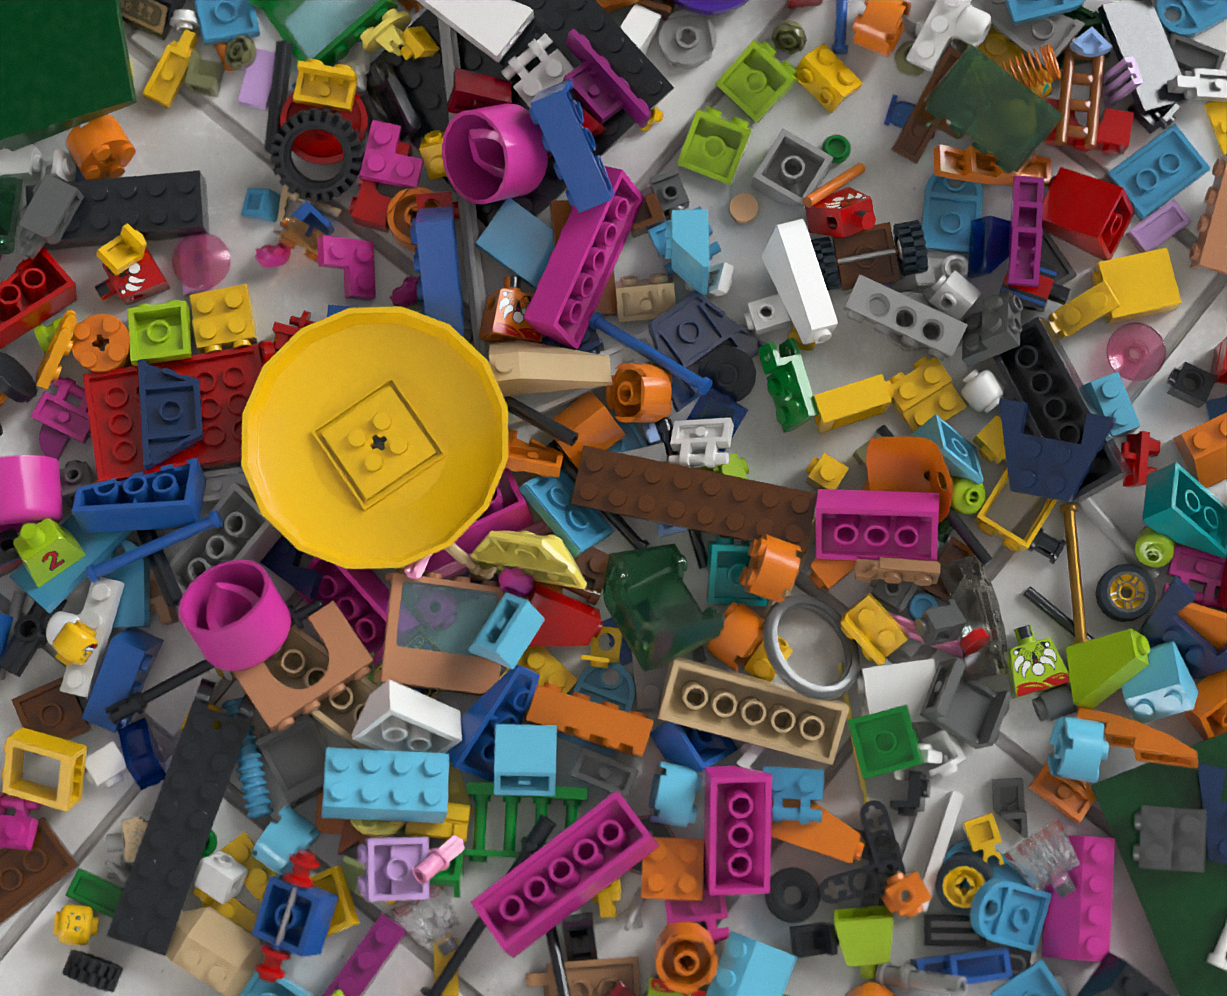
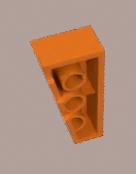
M545 682L544 687L537 685L526 722L535 725L557 726V732L641 759L654 722L647 719L648 715L633 710L630 713L620 711L618 705L602 701L601 704L590 701V696L578 692H573L571 696L562 693V687Z

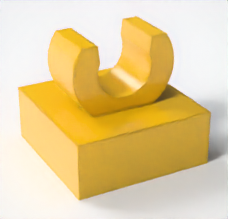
M423 26L407 28L400 35L406 42V45L399 51L405 60H409L411 56L413 59L430 57L440 49Z

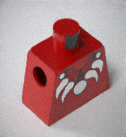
M850 187L830 194L810 208L805 206L808 231L810 233L845 238L864 229L869 230L873 228L876 222L871 197Z
M147 247L145 248L143 259L117 276L103 263L102 267L109 278L94 286L103 302L118 293L126 305L133 304L171 288Z

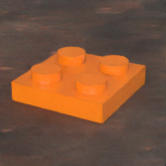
M653 837L659 844V847L643 859L641 899L702 902L704 839Z

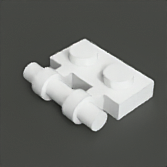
M546 33L538 40L533 39L528 44L529 48L517 58L515 56L508 61L509 65L501 71L507 80H510L515 74L521 77V80L513 87L530 108V103L538 92L563 82L564 76L575 69L558 48L548 55L544 49L552 43V40ZM537 56L542 62L532 71L528 72L525 66Z
M715 418L674 421L670 445L673 451H680V454L670 455L669 463L691 468L692 466L706 465L707 468H717L720 464H728V452L718 453V449L730 448L734 427L732 419ZM693 450H706L704 454H692Z

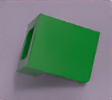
M458 854L449 862V867L446 870H440L429 879V885L454 887V898H460L463 880V854Z

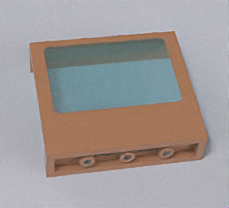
M396 568L395 572L386 574L385 581H390L391 584L382 665L380 670H375L373 683L384 684L386 681L392 680L406 687L484 695L499 680L501 664L473 654L468 648L500 598L505 594L501 587H499V582L482 580L481 584L470 583L471 578L453 576V581L442 579V574L425 572L424 576L416 580L408 578L404 568Z

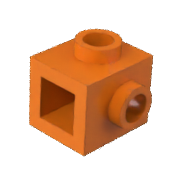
M915 870L905 875L901 871L886 880L888 885L882 888L886 895L881 899L891 914L896 911L900 917L905 914L907 918L913 917L923 910L922 904L932 899L931 894ZM908 890V897L902 900V891Z

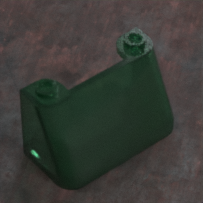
M675 543L609 554L604 580L605 584L603 586L604 603L644 671L663 667L720 636L721 630L724 629L722 614L714 607L706 608L702 612L683 582L684 572L687 571V560L683 554L681 555Z

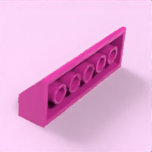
M605 166L615 192L612 200L580 213L576 206L572 207L570 216L561 230L557 245L550 254L543 276L538 281L534 296L526 308L524 319L535 331L573 350H577L589 326L590 318L597 308L631 231V226L634 224L644 201L642 193L622 169Z
M617 790L470 903L503 951L514 958L659 847V844Z

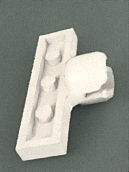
M937 0L906 57L907 61L933 73L951 40L959 39L974 47L979 46L983 42L991 26L990 14L971 5L972 0Z
M100 577L99 581L91 582L81 614L75 615L58 611L50 618L46 629V638L51 645L54 638L67 622L75 623L79 620L97 632L95 636L98 640L97 648L85 664L77 665L72 663L70 667H66L60 691L90 698L101 668L125 583Z

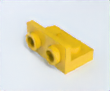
M870 592L842 614L840 623L843 633L850 640L855 639L861 646L863 655L870 662L875 661L878 666L884 664L886 657L909 639V635Z

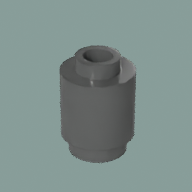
M1066 684L1039 693L1037 698L1032 699L1033 708L1041 722L1045 720L1051 722L1077 711L1076 705L1073 704L1072 690Z

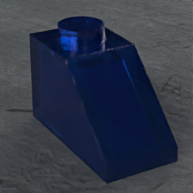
M989 215L971 221L968 278L990 274L1009 257V220Z
M144 717L129 724L127 727L119 729L118 734L125 766L140 790L142 791L163 781L167 774L165 760L146 718Z

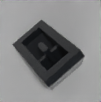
M593 913L569 915L562 921L567 961L598 959Z

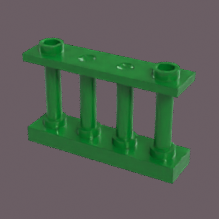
M467 781L466 794L473 795V801H476L473 849H464L462 854L469 855V862H487V856L517 858L520 853L515 852L518 803H521V798H533V804H536L535 823L539 819L540 814L547 817L548 805H551V799L563 800V805L566 806V830L577 821L578 806H581V801H588V788L555 786V796L494 795V783ZM491 796H502L503 802H506L503 851L485 850L488 802H491Z

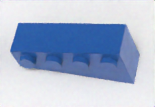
M198 458L189 459L186 465L173 467V464L161 466V471L146 475L142 471L133 473L131 477L118 482L114 478L77 487L72 513L82 533L182 528L200 520L206 477Z

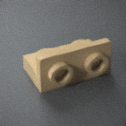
M652 274L650 279L638 280L637 276L622 277L621 281L615 282L618 322L656 319L676 305L673 277H667V274Z

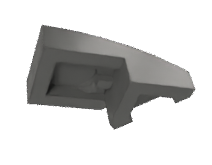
M1022 778L991 779L993 810L1023 838H1028L1027 812L1025 811L1024 780Z

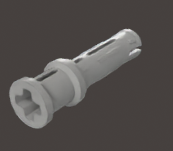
M891 962L879 964L876 970V983L888 988L890 986L898 987L904 992L921 989L957 996H964L967 992L968 983H961L967 981L963 976L917 970L910 964L896 966L892 965Z

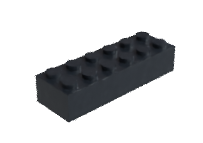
M197 170L65 182L76 187L84 198L59 243L53 245L45 243L44 247L47 250L102 246L121 234L122 227L127 223L134 230L139 231L145 241L169 240L199 235L210 236L206 180L201 171ZM35 185L25 186L26 205L30 204L34 196L33 190Z
M1037 316L1022 325L1020 346L998 354L993 358L1016 401L1029 403L1026 419L1035 436L1081 444L1087 413L1100 414L1048 319ZM1110 432L1106 436L1105 443L1100 452L1096 454L1091 463L1090 470L1072 502H1082L1132 474Z

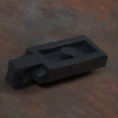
M385 59L375 62L369 67L378 87L375 93L390 123L401 126L402 131L399 141L409 140L422 127L418 115L413 110L406 96L405 89L401 86L395 70L389 61Z

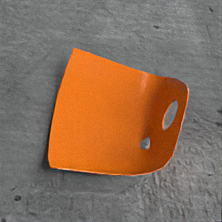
M915 436L871 438L866 454L870 491L939 493L938 523L943 521L949 513L953 485L938 446L929 439ZM926 471L930 472V481L926 480L924 477V473ZM939 472H942L946 479L947 486L945 490L940 486L938 480Z

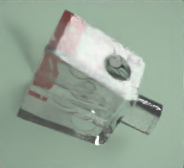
M1059 819L1045 825L1003 854L1036 891H1040L1052 884L1062 899L1077 889L1067 873L1079 865V860Z
M429 885V899L405 900L390 910L422 948L435 942L443 957L458 948V944L450 931L461 924L446 886Z

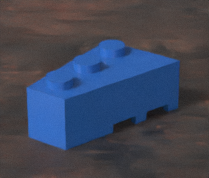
M128 628L112 637L82 719L113 733L124 726L127 727L133 715L113 725L108 718L110 714H106L105 708L128 697V693L133 690L136 692L143 691L145 680L164 640L138 628Z

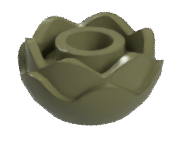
M783 21L774 27L771 40L774 42L777 50L794 54L797 51L803 50L807 36L804 28L797 22Z
M237 35L234 40L230 41L226 45V55L224 56V60L229 64L228 67L234 70H243L250 67L257 55L255 43L247 35L245 37Z
M915 41L904 42L898 47L894 55L897 69L908 76H919L925 71V69L908 62L906 59Z

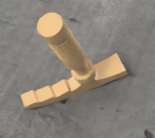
M286 184L284 185L279 203L281 227L286 225L285 210L289 199L296 202L298 200L301 202L307 200L319 212L334 219H340L343 212L342 209L321 200L318 202H311L310 198L302 200L299 198V194L294 193L292 195L289 193V187Z
M455 543L444 549L461 565L464 564L469 568L470 575L468 578H471V581L489 580L493 578L497 571V568L494 566L490 569H482L477 562H472L469 559V555Z

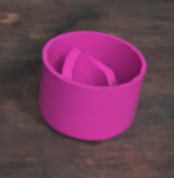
M509 103L467 110L454 116L444 133L442 157L447 177L456 192L471 203L487 204L523 196L535 190L541 183L548 165V152L542 143L541 136L544 134L540 125L534 124L527 109L520 105Z
M34 455L0 457V533L11 528H15L17 533H20L25 524L34 523L37 525L47 518L60 523L63 518L59 461L52 457Z
M249 560L227 561L208 569L188 586L179 604L180 620L205 659L214 667L227 671L248 669L270 658L285 642L291 626L289 609L266 570L260 564Z

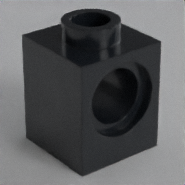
M1184 362L1179 368L1174 367L1166 382L1170 384L1167 394L1200 408L1206 403L1218 376ZM1191 378L1195 382V390L1187 389L1183 384V379Z

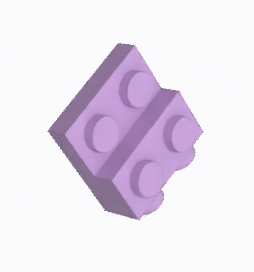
M429 837L363 838V845H358L357 856L358 862L364 863V876L358 877V893L364 894V900L429 899V881L421 884L412 874V869L429 856Z

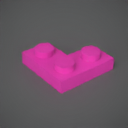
M372 120L359 174L361 179L417 189L424 161L420 158L396 154L402 131L401 126Z
M326 235L318 237V267L344 270L345 298L367 301L375 299L374 243Z

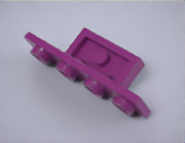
M575 29L569 31L566 46L582 62V64L564 76L563 81L571 78L574 89L570 91L600 124L623 108L641 128H644L651 116L646 102L633 94L627 81L622 77H618L613 72L607 59L601 55L599 56L592 49L589 40L584 35L579 34Z

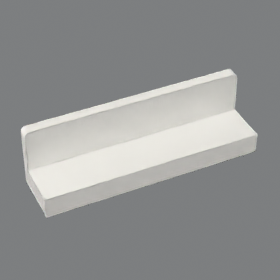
M932 785L930 797L925 798V812L917 811L902 856L905 873L907 874L912 870L917 871L931 896L964 798L963 794L954 791L949 792ZM908 890L902 891V900L908 897ZM930 900L922 904V911H927Z

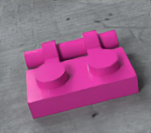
M59 376L56 382L51 381L50 383L58 388L55 396L44 391L30 417L85 444L91 434L85 389L76 385L75 380L69 377L64 379ZM72 395L82 401L76 407L66 402L68 396Z
M1176 545L1172 560L1169 562L1167 575L1177 576L1187 586L1189 581L1204 584L1203 592L1194 591L1196 595L1193 602L1208 608L1222 609V606L1217 603L1218 596H1214L1215 588H1220L1227 558ZM1167 583L1164 584L1163 595L1169 587Z
M0 792V848L31 850L39 821L29 816L31 810H40L42 804L16 796H8V794ZM7 808L16 809L15 816L6 815Z
M703 890L702 902L664 900L667 924L683 921H706L707 930L710 932L714 944H718V941L728 940L730 934L729 927L717 928L716 926L717 919L728 918L725 895L709 896L707 890Z

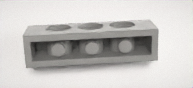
M862 275L858 276L843 310L848 312V318L859 323H863L866 320L875 324L874 330L890 336L892 332L902 337L900 341L912 348H917L920 345L928 349V355L941 361L944 358L951 359L968 325ZM880 300L885 307L884 313L880 315L873 314L869 309V302ZM900 312L909 314L911 325L908 327L899 326L896 322V315ZM925 325H933L937 328L938 337L936 339L929 340L923 335V327Z

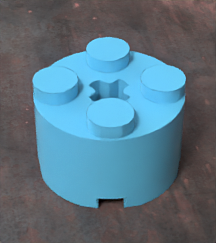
M1059 717L1054 724L1049 743L1054 744V755L1048 754L1050 774L1062 778L1096 783L1099 778L1101 759L1105 760L1109 751V743L1103 741L1104 724L1073 717Z
M659 761L657 767L662 768L660 775L654 774L648 806L649 808H654V816L648 815V820L650 822L685 828L688 822H695L697 805L693 804L695 792L700 793L703 776L686 766Z
M288 805L284 806L278 813L281 816L279 821L270 822L253 848L255 851L251 853L254 858L279 876L292 871L293 863L289 860L290 854H297L298 850H306L308 846L311 847L321 834L316 829V825Z

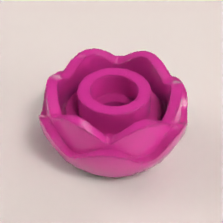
M283 242L278 243L276 246L266 244L261 249L256 248L255 259L264 268L278 267L288 262L291 248Z
M416 276L406 277L401 286L394 288L393 296L389 297L394 306L407 308L418 299V278Z
M505 567L503 572L499 573V584L505 593L507 592L522 598L530 594L535 587L533 576L525 575L520 568L510 570L508 567Z

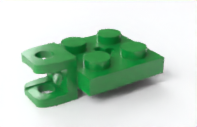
M788 338L779 345V352L774 342H768L759 348V357L764 374H771L766 378L768 382L767 389L776 407L777 421L781 424L783 433L794 431L819 415L798 344L794 338Z

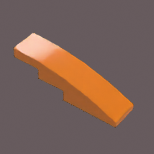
M939 144L933 149L935 176L1003 186H1013L1015 175L1044 178V187H1048L1052 178L1051 159L1005 147H1001L995 152L975 146H969L967 149L962 150Z
M1078 707L1077 718L1103 723L1104 734L1109 746L1134 749L1136 761L1198 769L1197 751L1172 736L1141 722L1107 712Z

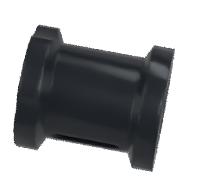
M1041 527L1027 550L1030 552L1034 550L1050 559V563L1054 564L1067 541L1055 539L1046 534Z

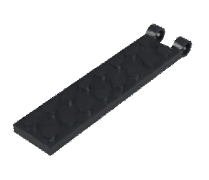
M202 678L107 933V937L163 956L167 952L256 709L246 693L236 718L207 709L216 682ZM218 720L222 723L220 729L213 728L214 721Z

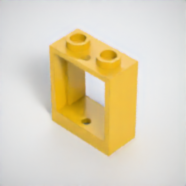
M879 374L814 395L819 415L814 417L819 434L886 413L892 402L891 398L894 397L890 381H885L883 374Z
M1006 466L973 522L978 524L977 529L985 535L992 537L994 534L1004 540L1002 544L1011 551L1018 552L1020 550L1024 552L1029 548L1057 500L1046 498L1047 501L1023 539L987 518L986 514L1009 479Z
M24 727L7 737L3 747L5 765L1 772V779L3 780L2 793L66 812L82 800L87 752L86 745ZM24 750L61 760L58 789L22 779Z

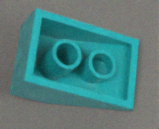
M1177 462L1148 474L1142 521L1155 532L1166 535L1175 542L1226 558L1227 506Z

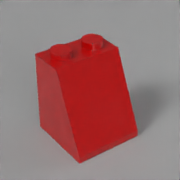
M1060 167L1057 175L1051 178L1048 184V192L1042 201L1044 203L1042 228H1045L1049 234L1106 261L1112 259L1135 212L1124 187Z

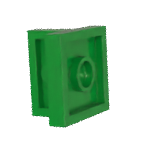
M908 705L848 720L863 779L924 764L917 742L920 740L918 729L913 727Z

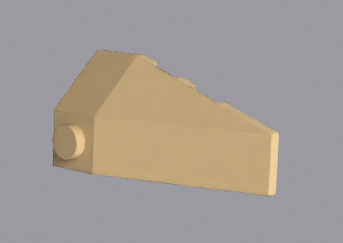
M523 340L489 343V365L503 397L612 385L609 356Z

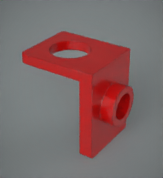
M451 191L416 195L418 209H424L427 201L435 200L439 202L441 207L453 206L454 219H460L458 201L452 202Z

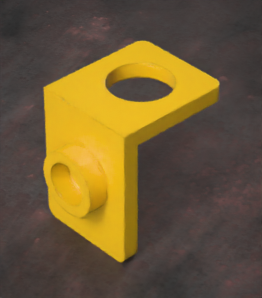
M603 626L599 636L592 638L590 655L581 654L580 659L591 660L590 666L608 668V663H619L623 630ZM604 633L611 634L615 640L613 648L608 651L603 650L599 646V638Z

